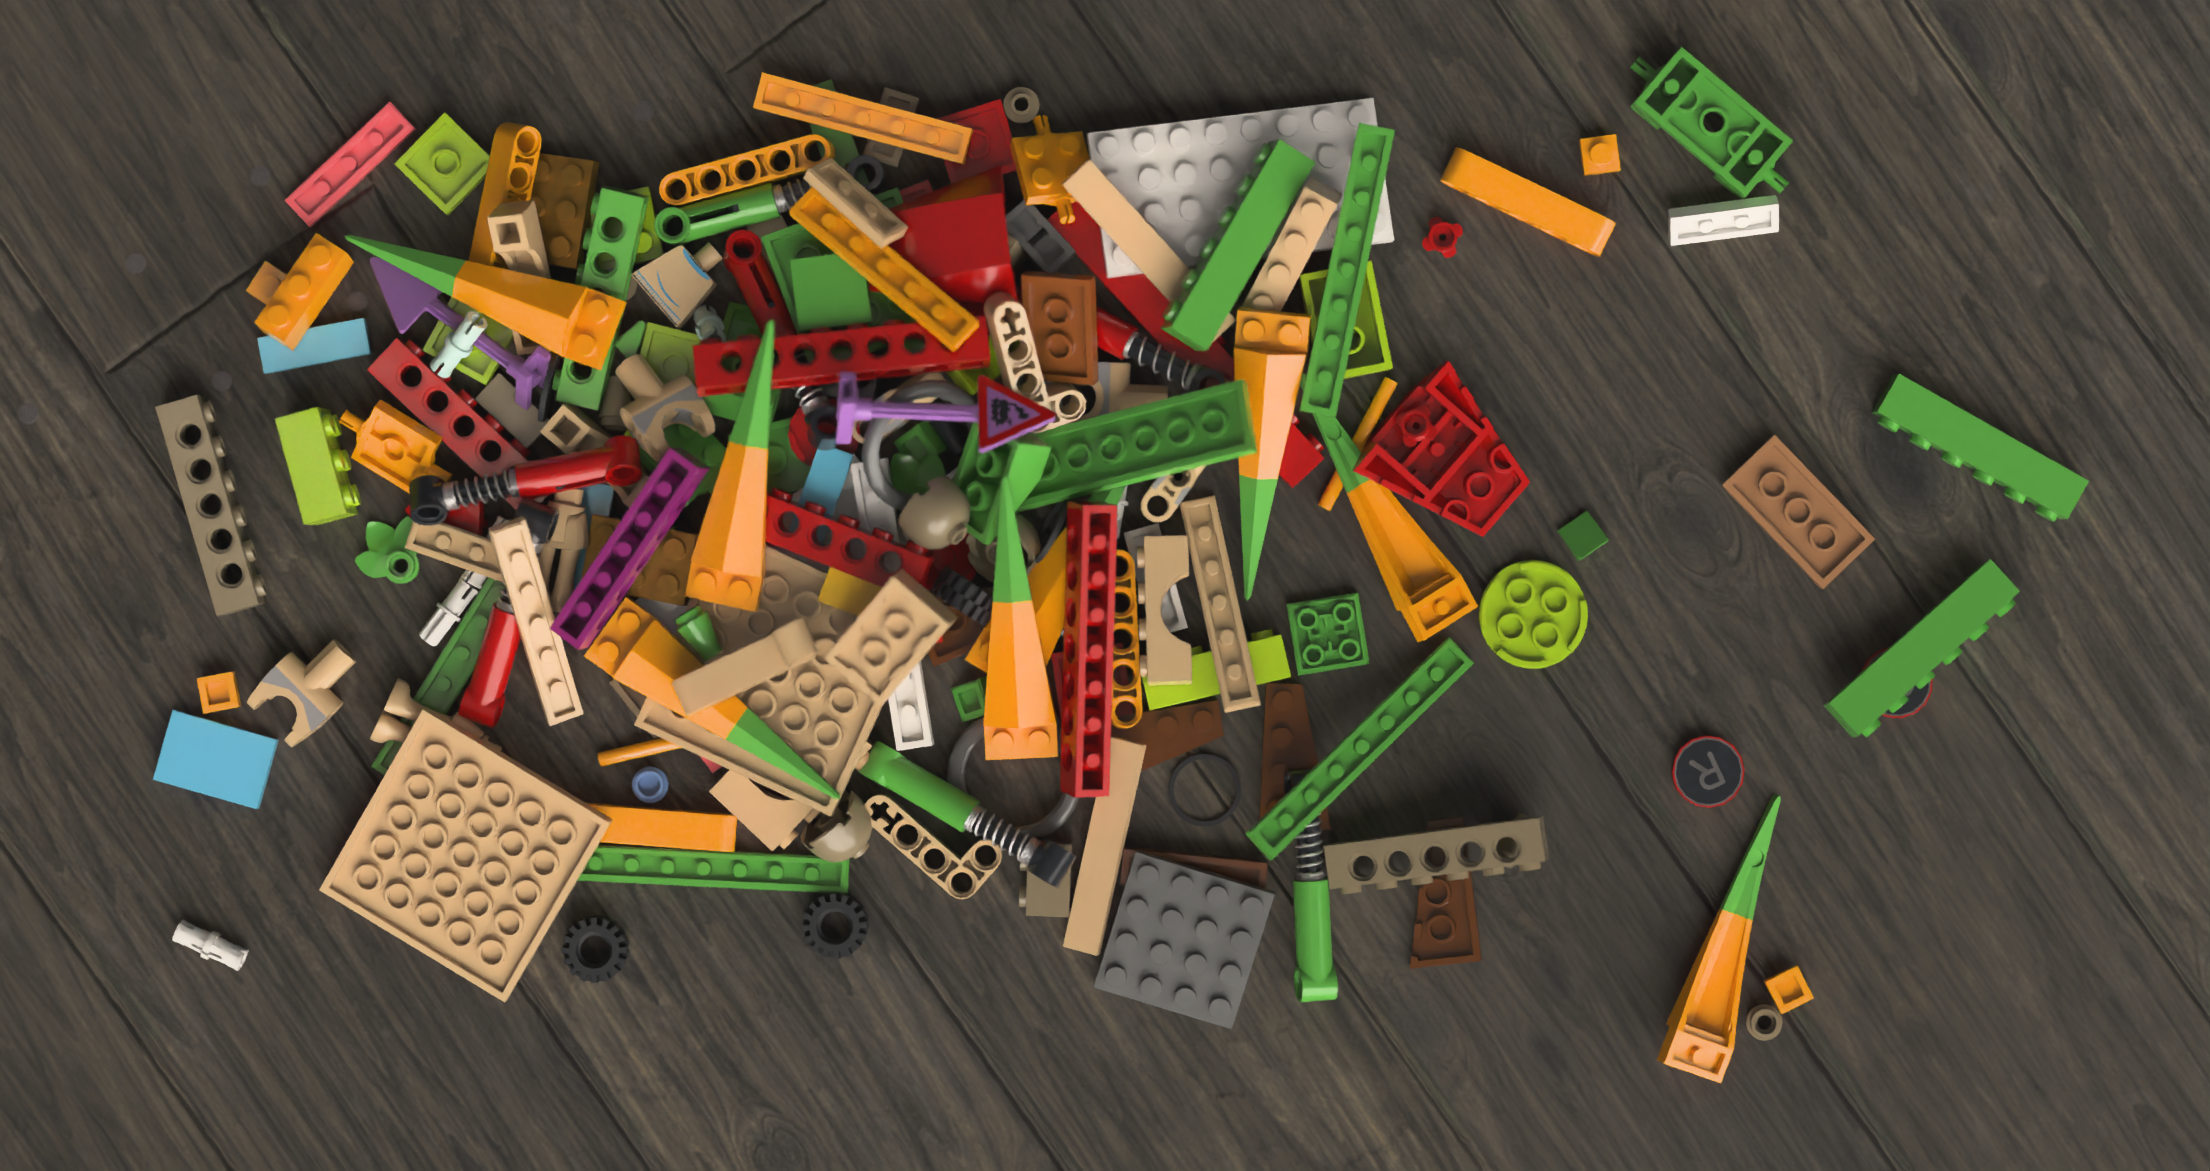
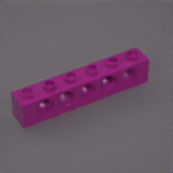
M682 447L669 448L550 626V630L578 650L589 648L593 644L710 467Z

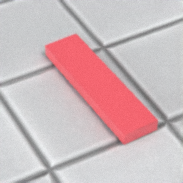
M389 102L285 199V202L309 227H312L410 136L416 128L393 103Z

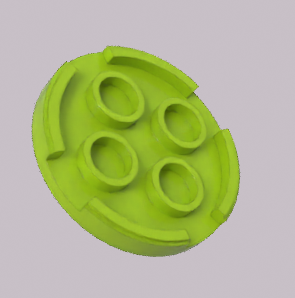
M1529 560L1509 565L1490 580L1480 599L1478 618L1482 635L1490 649L1497 656L1518 667L1538 669L1562 661L1577 648L1586 630L1588 609L1580 586L1567 571L1549 562Z

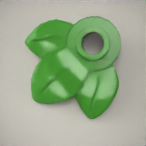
M899 452L895 453L891 460L892 485L899 491L908 494H915L916 492L918 494H925L930 490L926 485L928 482L937 477L946 476L944 464L936 453L927 456L922 463L909 454Z
M405 517L398 524L396 530L385 523L368 522L366 541L369 551L363 552L355 558L356 564L364 574L372 578L387 577L392 582L398 584L409 583L415 579L420 569L417 552L405 548L413 523L411 517ZM400 559H405L408 563V569L403 573L398 572L396 569V563Z

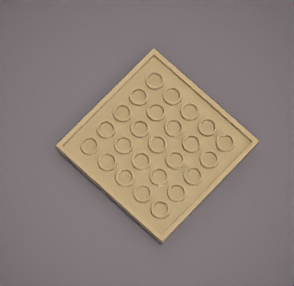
M765 545V578L758 611H748L691 598L686 611L698 604L703 611L707 610L718 642L723 650L704 661L701 655L678 631H676L675 636L701 662L708 665L772 635L775 630L786 624L803 618L818 648V654L790 670L736 694V696L842 797L883 704L879 706L871 699V693L867 696L838 671L837 668L839 666L837 664L833 666L824 659L859 616L817 601L827 576L826 572ZM646 697L634 724L635 726L830 817L833 816L840 799L832 798Z
M425 707L422 709L319 890L501 1001L506 1002L613 819L430 708Z

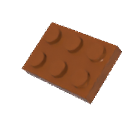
M1026 271L1021 275L1022 306L1026 312L1043 380L1047 382L1095 385L1099 381L1095 276ZM1025 373V380H1028L1029 373Z

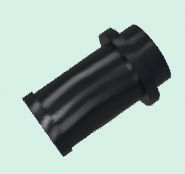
M931 420L929 422L930 426L933 427L947 448L944 451L946 455L950 454L953 459L962 455L968 436L964 437L954 421Z

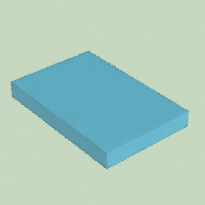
M172 710L153 780L259 809L279 739L182 711Z

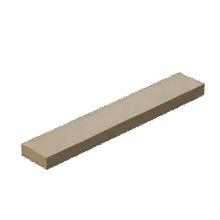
M1087 159L1062 185L1169 302L1173 299L1177 300L1184 289L1181 286V282L1190 269L1101 171ZM1230 313L1227 315L1212 343L1236 321Z
M1215 495L1181 502L1180 509L1185 532L1188 535V546L1224 711L1227 713L1259 706L1260 699Z
M521 516L488 528L546 722L549 726L584 714L561 637L549 629L555 620V616L525 518Z
M1111 736L1109 796L1095 798L1063 947L1095 956L1101 953L1146 744Z

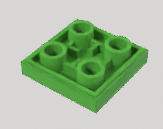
M837 254L790 259L799 333H807L811 329L818 327L838 329L857 323L872 324L866 279Z
M1358 593L1286 604L1298 676L1370 664Z

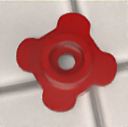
M1440 217L1432 218L1428 223L1429 233L1422 240L1423 248L1428 252L1432 250L1440 252L1445 258L1453 257L1457 252L1455 247L1457 240L1463 235L1462 227L1457 223L1451 225L1450 223L1443 222ZM1444 234L1446 239L1441 241L1439 235Z
M1419 406L1417 410H1410L1397 416L1396 423L1403 431L1404 436L1402 440L1406 446L1414 447L1418 441L1424 439L1433 440L1436 437L1437 428L1430 421L1431 411L1428 407ZM1415 423L1420 424V428L1417 430L1413 428Z

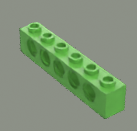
M605 186L601 189V193L596 192L594 194L591 214L596 216L593 229L587 228L584 237L583 249L588 250L585 264H579L575 279L576 285L590 289L601 288L607 295L625 302L627 301L649 200L648 195ZM609 217H616L622 222L623 231L620 236H612L608 233L606 221ZM602 252H607L614 257L615 267L613 271L607 272L600 268L598 257ZM624 311L601 371L592 368L591 375L583 377L576 372V361L568 358L564 359L562 370H556L552 390L557 391L555 401L597 411L601 408L616 351L615 341L619 337Z

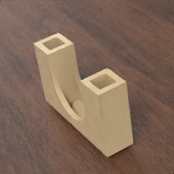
M869 738L855 766L857 770H860L868 761L869 750L874 744ZM731 770L709 791L771 851L778 845L785 849L799 835L794 828L803 819L810 823L820 813L794 799L774 795L759 783Z

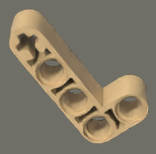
M997 292L991 295L985 302L984 313L1004 386L1056 414L1054 421L1030 432L1041 433L1080 418L1085 412L1086 400L1072 384L1059 382L1044 384L1023 306L1008 293ZM1005 315L1007 322L1011 325H1008L1001 317ZM1020 339L1019 347L1015 351L1008 353L1010 343ZM1024 373H1029L1028 380L1023 385L1017 386L1018 378ZM1071 394L1070 402L1064 407H1059L1060 400L1064 396Z
M801 618L782 626L764 639L673 681L671 685L688 717L814 658L819 651L804 619Z
M876 794L865 804V808L871 816L872 827L956 899L970 898L996 870L1002 860L1003 851H1001L1000 846H992L991 840L984 841L983 838L975 842L961 858L888 794ZM874 802L878 805L886 802L889 805L886 812L893 819L897 816V813L904 817L894 825L891 832L885 828L891 823L884 816L878 819L874 818L875 808L872 806ZM908 824L916 828L918 832L916 842L912 844L901 842L898 837V830L902 825ZM989 845L994 848L997 856L992 864L985 865L978 861L976 850L980 846ZM936 848L944 853V865L939 868H932L926 863L925 854L929 849ZM964 872L970 875L973 882L971 889L965 892L956 890L952 883L955 874Z

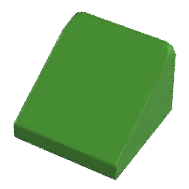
M639 320L615 341L616 347L626 358L640 354L647 328L646 322Z
M931 420L922 421L893 442L900 453L909 454L921 463L930 454L936 453L939 455L947 448L933 427L930 426L929 422Z
M1585 511L1557 531L1577 561L1582 560L1609 541L1588 511Z
M987 676L951 688L962 722L984 715Z

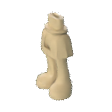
M579 488L554 493V499L548 500L547 506L559 509V519L550 542L543 544L542 552L538 553L540 556L538 563L554 612L559 613L574 592L575 571L581 549L588 548L589 542L587 515L584 513L586 506L582 505L584 490ZM556 549H561L557 576L550 597L549 580Z
M400 678L397 679L371 734L370 740L378 743H384L389 740L404 743L412 727L400 722L394 715L416 722L422 709L425 708V706L411 698L410 687L406 681ZM435 711L501 751L502 747L489 742V736L484 735V732L472 721L458 715V712L451 717Z

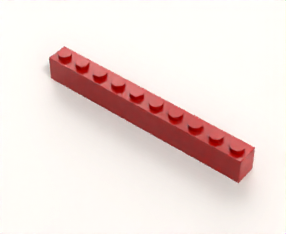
M1077 201L1071 204L1075 220L1072 223L1067 224L1066 220L1065 224H1061L1058 211L1047 220L1075 250V255L1158 345L1161 344L1162 349L1172 354L1176 352L1175 356L1185 361L1190 359L1191 364H1204L1212 369L1222 370L1231 377L1232 381H1235L1234 355L1231 357L1222 347L1226 341L1221 335L1211 343L1208 350L1195 351L1161 329L1166 320L1163 318V313L1170 302L1144 274L1106 278L1099 224ZM1211 377L1206 381L1205 389L1218 386L1220 383L1215 377ZM1294 414L1279 476L1291 489L1325 459L1320 454L1325 449L1311 433L1305 437L1295 427L1300 421Z

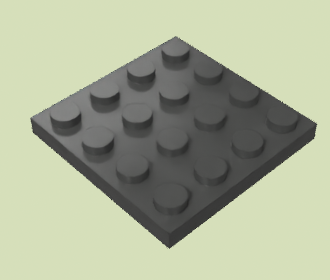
M1136 849L1097 972L1094 988L1232 1029L1275 891Z

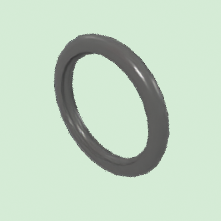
M925 380L909 384L893 393L884 401L911 403L917 399L934 397L947 400L952 404L977 405L968 392L960 386L945 380ZM872 418L865 432L863 442V469L867 481L877 497L889 506L903 511L914 494L899 491L889 483L883 474L879 458L881 439L887 425L893 418ZM966 421L970 433L973 421Z
M984 716L977 719L964 730L955 742L948 759L947 782L968 793L965 783L966 763L975 745L984 737ZM1057 723L1058 748L1061 755V726ZM1062 793L1057 805L1044 818L1030 825L1012 826V828L1015 830L1020 828V833L1024 835L1029 833V838L1035 837L1038 840L1045 838L1066 823L1075 811L1080 797H1073Z

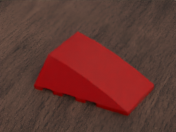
M1001 165L889 208L908 228L903 237L887 246L951 299L985 305L986 300L991 295L997 292L1008 293L1018 302L1015 273L1011 263L1004 205L1006 198ZM868 281L870 292L882 293Z
M1448 360L1419 381L1368 439L1352 471L1482 537L1485 536L1530 483ZM1419 406H1426L1431 411L1429 418L1432 425L1437 428V435L1433 440L1424 439L1418 441L1414 447H1408L1403 443L1404 434L1401 427L1396 423L1397 416L1400 413L1417 410ZM1415 423L1413 428L1416 430L1419 429L1420 424Z

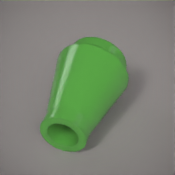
M699 604L674 619L678 625L676 630L701 655L704 661L723 650L718 642L707 610L703 611Z

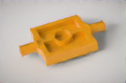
M1038 115L1033 119L1037 135L1012 138L1010 145L1025 204L1056 206L1060 223L1065 224L1067 220V224H1070L1075 220L1071 204L1077 200L1066 190L1062 183L1087 159L1090 160L1083 132L1052 133L1048 117L1042 115L1041 119V116Z
M380 400L374 406L370 417L365 421L349 412V410H346L340 418V424L357 433V445L351 458L409 493L410 482L424 475L437 476L442 478L445 483H449L453 474L434 464L435 453L443 437L386 402Z

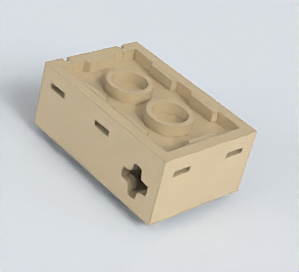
M901 569L889 580L824 659L833 666L837 664L839 666L837 668L838 671L867 696L871 693V699L881 706L896 691L958 616Z

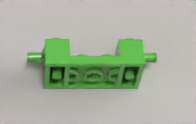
M1683 47L1665 65L1657 70L1640 56L1632 64L1630 69L1642 77L1646 83L1642 93L1630 108L1656 130L1662 128L1715 173L1713 178L1739 200L1745 198L1756 184L1763 180L1776 190L1778 194L1789 184V181L1785 180L1773 168L1778 158L1793 140ZM1715 112L1721 116L1723 126L1719 132L1713 133L1705 129L1703 118L1707 113Z

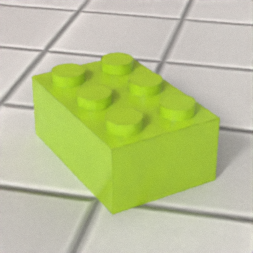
M1372 261L1367 263L1344 379L1388 371L1393 368ZM1328 269L1302 274L1298 278L1305 314L1312 315L1310 327L1312 346Z
M316 407L276 418V425L304 525H321L359 514L357 506L361 505L360 494L356 484H350L347 471L352 470L351 461L347 450H341L337 437L342 435L338 416L336 414L331 415L329 409Z

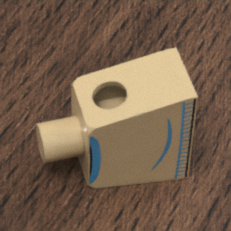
M709 242L694 255L681 244L638 269L632 276L677 328L681 329L717 286V283L707 272L723 258Z

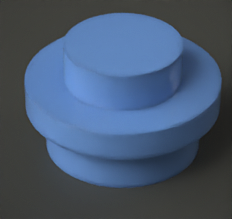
M656 767L642 768L635 774L632 780V789L635 796L646 803H654L661 800L666 795L669 787L667 776Z

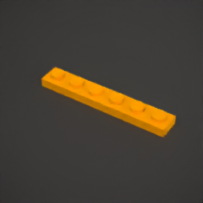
M763 72L753 105L754 109L963 165L973 132L972 128Z
M811 187L789 210L790 216L953 352L978 327V320L889 246L886 245L880 248L815 188Z

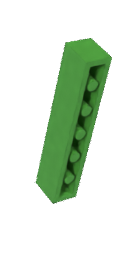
M1280 139L1270 141L1268 144L1263 143L1259 147L1253 158V162L1256 163L1250 175L1245 174L1241 178L1235 189V193L1238 194L1232 206L1227 205L1217 220V224L1220 227L1214 237L1210 236L1206 239L1199 251V255L1202 258L1195 269L1192 267L1181 282V286L1184 288L1177 300L1173 299L1168 304L1163 313V318L1166 320L1161 329L1195 351H1205L1210 347L1316 163Z
M1895 374L1891 377L1872 411L1873 414L1880 417L1877 423L1895 433L1898 429L1905 431L1911 435L1909 441L1927 451L1930 446L1943 453L1940 457L1943 461L1956 468H1960L1962 464L1974 470L1972 477L1988 486H1991L1993 482L2006 488L2003 493L2005 496L2020 504H2023L2025 500L2037 506L2035 510L2037 514L2052 522H2055L2056 518H2069L2089 482L2087 479L1901 374Z
M1991 559L1987 560L1823 706L1852 738L1859 736L1861 733L1868 737L1882 724L1878 719L1888 709L1892 714L1909 700L1905 694L1916 685L1920 690L1936 676L1932 670L1943 661L1947 666L1963 652L1959 646L1966 639L1970 638L1974 642L1990 628L1985 622L1994 614L2002 617L2013 608L2016 602L2012 598L2020 591Z

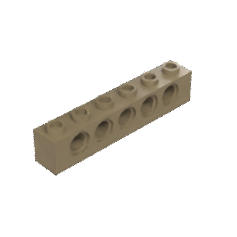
M194 395L156 406L155 409L216 616H224L265 604L263 596L267 595V587L262 574H256L253 561L257 560L256 550L252 540H246L243 526L247 525L245 512L241 505H236L233 491L237 490L232 471H226L222 457L226 456V448L220 435L216 436L212 422L216 421V414L211 401H206L204 396ZM192 425L198 426L201 431V439L195 445H190L186 440V431ZM202 460H207L211 465V474L205 480H201L196 474V466ZM213 494H216L222 502L220 511L215 515L210 514L206 508V501ZM222 529L228 530L232 536L231 545L224 550L216 542V536ZM232 564H237L242 570V578L237 584L230 583L226 576L227 569Z
M1543 815L1336 842L1324 846L1329 888H1340V894L1362 892L1361 885L1375 884L1376 890L1398 887L1397 881L1411 879L1412 885L1428 884L1433 882V876L1447 874L1448 881L1469 878L1468 871L1483 870V876L1505 873L1504 867L1519 865V871L1541 869L1540 862H1545L1549 859ZM1503 837H1511L1516 841L1518 851L1515 856H1506L1501 852L1499 845ZM1467 842H1475L1480 846L1482 855L1478 861H1471L1465 856L1464 846ZM1432 846L1440 847L1445 852L1446 860L1443 865L1437 866L1430 862L1428 851ZM1396 851H1402L1408 855L1410 865L1407 870H1399L1394 866L1392 858ZM1360 856H1367L1373 861L1374 870L1371 875L1362 874L1358 870L1357 860Z

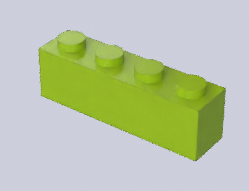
M1272 629L1252 633V641H1248L1247 645L1256 685L1291 677L1281 634L1273 636ZM1202 646L1191 648L1192 684L1148 685V677H1142L1149 710L1221 694L1212 652H1203Z

